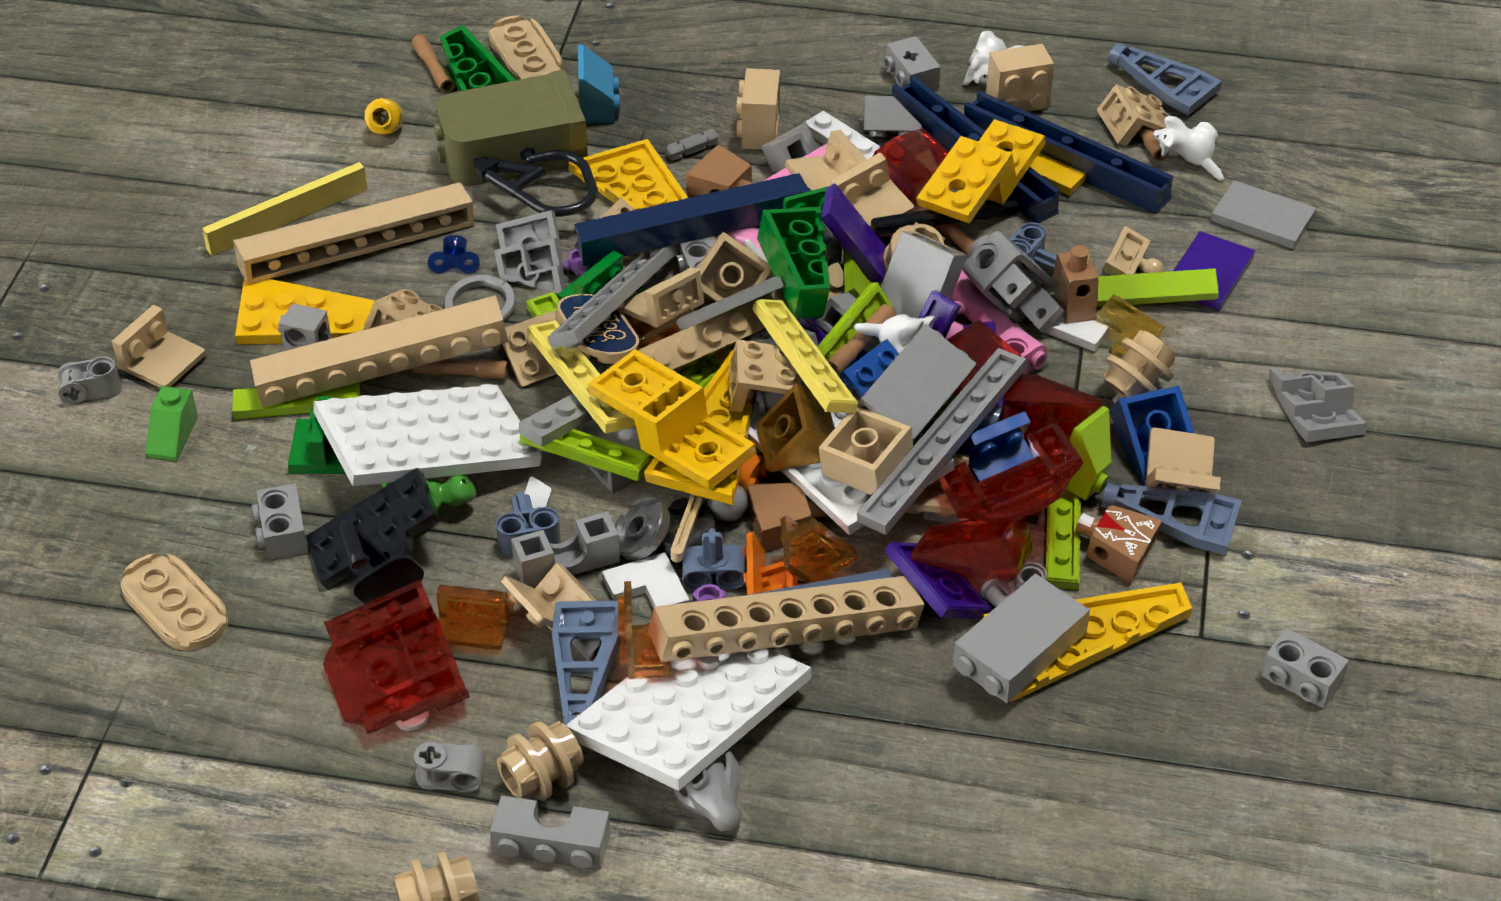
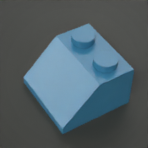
M578 45L580 108L586 124L615 123V111H620L619 77H613L612 65L586 46Z

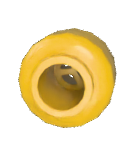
M386 98L373 100L368 104L364 114L367 127L379 135L395 133L400 129L404 117L399 104L392 99Z

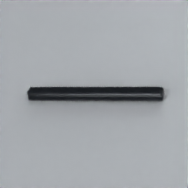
M1013 196L1008 197L1003 205L986 200L972 220L1014 214L1018 211L1019 201ZM928 209L873 218L870 227L878 236L895 233L899 228L914 225L916 222L934 227L964 221Z

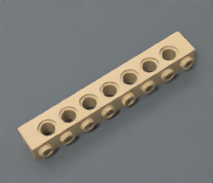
M906 576L656 606L653 609L648 633L661 662L916 629L925 604L916 588Z

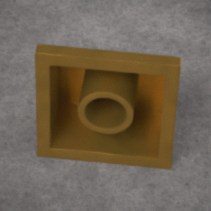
M796 383L757 423L767 470L775 472L818 463L820 461L818 448L835 429L831 412H825L810 389L799 383Z

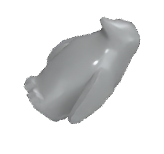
M729 750L725 752L726 767L718 757L685 785L687 795L681 790L674 789V793L686 809L695 814L705 816L716 829L722 832L740 828L737 796L741 784V772L738 762Z

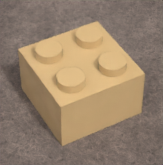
M1043 43L989 52L986 94L1027 112L1048 109L1050 107L1054 62Z
M746 68L745 80L739 81L736 113L739 114V119L742 120H737V137H742V149H762L761 146L776 139L778 136L780 70Z
M724 232L715 239L696 268L700 270L704 301H712L714 303L765 281L771 272L768 262Z
M857 406L855 413H848L818 449L824 476L873 495L914 445L910 426Z

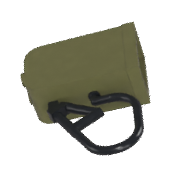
M565 69L553 71L546 75L444 95L437 101L438 123L434 124L436 139L440 141L441 145L437 146L439 162L446 164L449 176L453 182H460L464 186L490 182L534 211L542 213L552 210L555 212L556 217L578 214L588 209L595 202L598 195V187L588 162L583 158L588 156L586 120ZM568 162L574 163L579 167L588 188L586 197L581 201L559 207L545 205L522 191L545 176L548 171L569 168ZM520 177L512 183L507 180L511 178Z

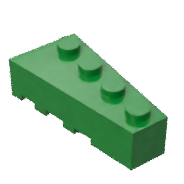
M464 25L439 36L446 63L458 91L515 81L511 74Z
M821 206L768 209L762 212L757 240L774 277L780 276L784 287L780 288L789 310L796 319L823 317L830 291L828 263L825 260L826 245L823 242L824 227L823 223H821Z

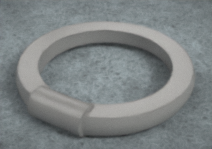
M488 274L475 275L460 280L450 288L444 300V309L453 307L456 298L462 292L470 288L485 286L502 292L506 297V303L500 310L503 321H505L515 308L516 296L507 280Z

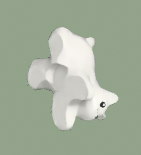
M983 31L979 36L976 48L973 49L970 65L963 85L968 86L972 80L977 84L987 85L989 52L1024 46L1016 45L1007 48L1004 41L996 37L992 31Z
M1175 116L1165 117L1164 123L1167 127L1153 132L1154 139L1158 140L1162 149L1161 156H1165L1169 151H1173L1189 163L1197 166L1202 165L1217 180L1223 181L1224 176L1221 169L1211 160L1215 150V141L1218 138L1216 129L1208 122H1201L1193 129H1189L1181 119Z
M901 314L887 319L883 324L858 323L854 328L859 333L879 338L880 343L888 339L900 354L925 324L931 328L933 327L935 317L927 316L916 319Z

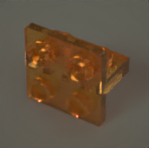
M787 515L780 519V537L783 542L784 566L791 575H796L807 584L832 579V575L858 560L855 548L816 519L812 518L801 526Z
M439 584L436 594L439 620L434 633V642L501 650L515 604L507 596V592Z

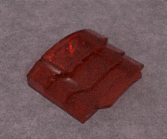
M1057 422L1026 435L1035 458L979 482L976 481L966 462L956 465L953 471L938 479L940 488L956 516L961 519H977L994 524H1003L1032 515L1061 498L1071 478L1084 463Z
M421 580L324 622L332 645L326 654L323 667L333 689L342 717L347 723L364 725L367 734L399 720L402 722L407 721L433 708H436L437 712L470 698L457 662Z

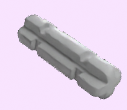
M708 129L703 131L702 135L697 133L679 140V144L677 142L668 144L665 147L666 155L671 161L682 158V154L688 156L704 150L706 145L708 148L717 145L719 142L718 134L714 129Z

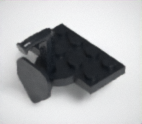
M418 468L413 469L306 535L320 583L328 590L352 574H355L358 578L353 583V592L367 607L412 605L416 600L424 576L423 568L411 557L413 551L412 538L439 522L440 517L424 474Z

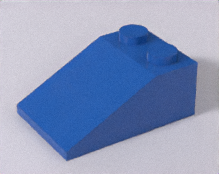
M1180 386L1120 398L1110 409L1118 440L1143 486H1145L1150 430L1155 427L1195 434Z

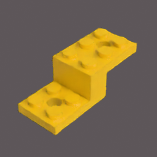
M996 119L992 121L979 141L960 136L917 196L918 206L970 224L986 199L1002 205L1005 203L1045 146V136ZM1003 149H1012V151L1008 152ZM954 188L959 189L957 192H951Z
M636 349L588 383L590 394L635 420L640 447L643 451L709 490L756 454L755 443L708 417L703 387Z

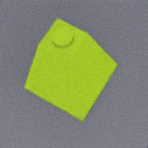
M1102 406L1074 428L1053 479L1054 482L1084 500H1087L1095 492L1101 493L1110 476L1106 475L1111 465L1109 409L1105 406Z

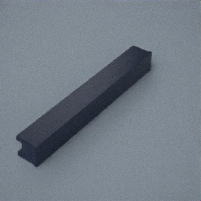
M915 76L910 77L909 84L903 87L897 84L892 86V96L921 124V133L947 154L960 136L979 141L985 133L983 129ZM1029 167L1009 196H1013L1019 201L1018 211L1032 222L1038 224L1059 213L1060 190Z
M982 91L977 93V99L972 104L967 102L964 105V115L984 131L996 119L1044 135L1046 144L1040 153L1086 173L1085 182L1155 214L1171 200L1173 176Z
M800 173L576 223L574 224L577 232L576 248L582 259V265L585 266L598 263L613 250L624 257L719 235L722 232L728 233L758 226L761 222L763 210L783 209L785 197L808 192L811 189L807 187Z

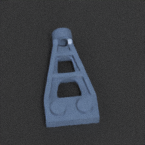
M1121 43L1115 44L1108 56V61L1111 64L1122 67L1165 104L1186 115H1190L1221 89V80L1200 69L1134 47H1127ZM1146 64L1158 69L1149 75L1140 66ZM1168 74L1185 79L1175 89L1168 88L1160 80Z
M1107 483L1101 508L1107 509L1108 506L1114 505L1160 519L1162 523L1159 531L1192 547L1226 556L1242 500L1220 494H1208L1206 491H1178L1171 488H1151L1148 486L1126 484L1119 486ZM1141 500L1165 502L1167 506L1164 514L1157 515L1140 507ZM1178 506L1199 508L1203 512L1200 524L1196 527H1190L1175 520L1172 516L1173 509Z
M623 600L560 601L555 603L552 640L564 725H567L578 716L575 714H581L601 697L623 639L626 605ZM574 639H601L602 643L593 661H574L571 651L572 641ZM572 674H593L591 687L587 694L571 693Z

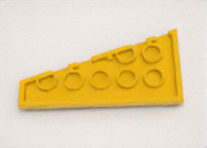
M648 139L583 157L591 168L598 192L613 203H616L622 197L633 209L638 210L688 198ZM568 162L569 171L584 181L579 167L574 163Z
M244 279L235 333L237 345L283 343L281 333L278 331V323L280 317L286 314L292 303L326 310L331 338L363 331L375 300L272 279L247 285Z
M733 348L703 391L708 417L748 439L757 390L753 391L751 401L746 400L743 413L730 411L729 365L734 351ZM657 458L652 460L644 471L646 482L733 505L742 465L711 490Z
M1182 583L1075 599L1090 609L1087 633L1010 701L1013 702L1191 617L1192 606Z

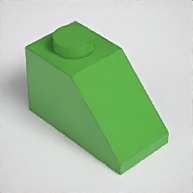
M161 386L150 410L145 451L146 458L178 461L198 419L192 390Z

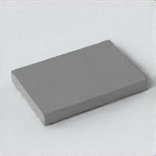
M1234 180L1212 212L1211 221L1294 249L1314 218L1316 208Z
M780 276L772 277L678 318L676 321L680 331L699 324L784 287Z

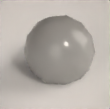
M738 484L733 505L707 498V506L712 511L714 518L721 522H732L738 520L746 512L748 496L743 487Z

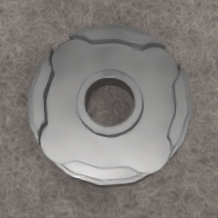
M643 497L632 502L628 506L630 510L626 515L621 513L616 520L614 526L619 535L620 555L627 560H640L647 557L658 548L667 534L670 526V513L668 508L654 497Z

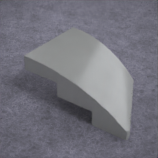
M550 210L496 224L500 249H496L494 252L500 279L560 293L564 289V272L555 212Z
M1270 368L1269 377L1278 400L1290 422L1306 442L1366 434L1367 423L1352 409L1355 386L1341 373H1319L1301 370L1298 376L1281 374L1279 368Z

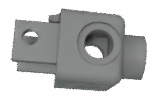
M995 231L991 235L980 237L972 244L968 252V259L965 261L962 270L983 295L1008 317L1010 316L1016 322L1023 321L1028 317L1044 333L1065 311L1050 296V293L1055 288V282L1005 234ZM1017 287L1015 293L1011 294L1012 290ZM1046 312V315L1040 319L1042 313Z

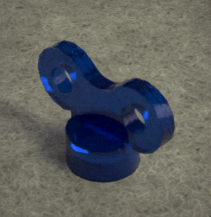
M450 235L443 239V252L432 253L427 262L429 269L437 274L444 273L450 268H457L463 273L471 274L478 270L480 260L474 252H466L467 240L464 237ZM437 260L443 261L441 265L435 264ZM467 260L473 261L471 265L464 264Z

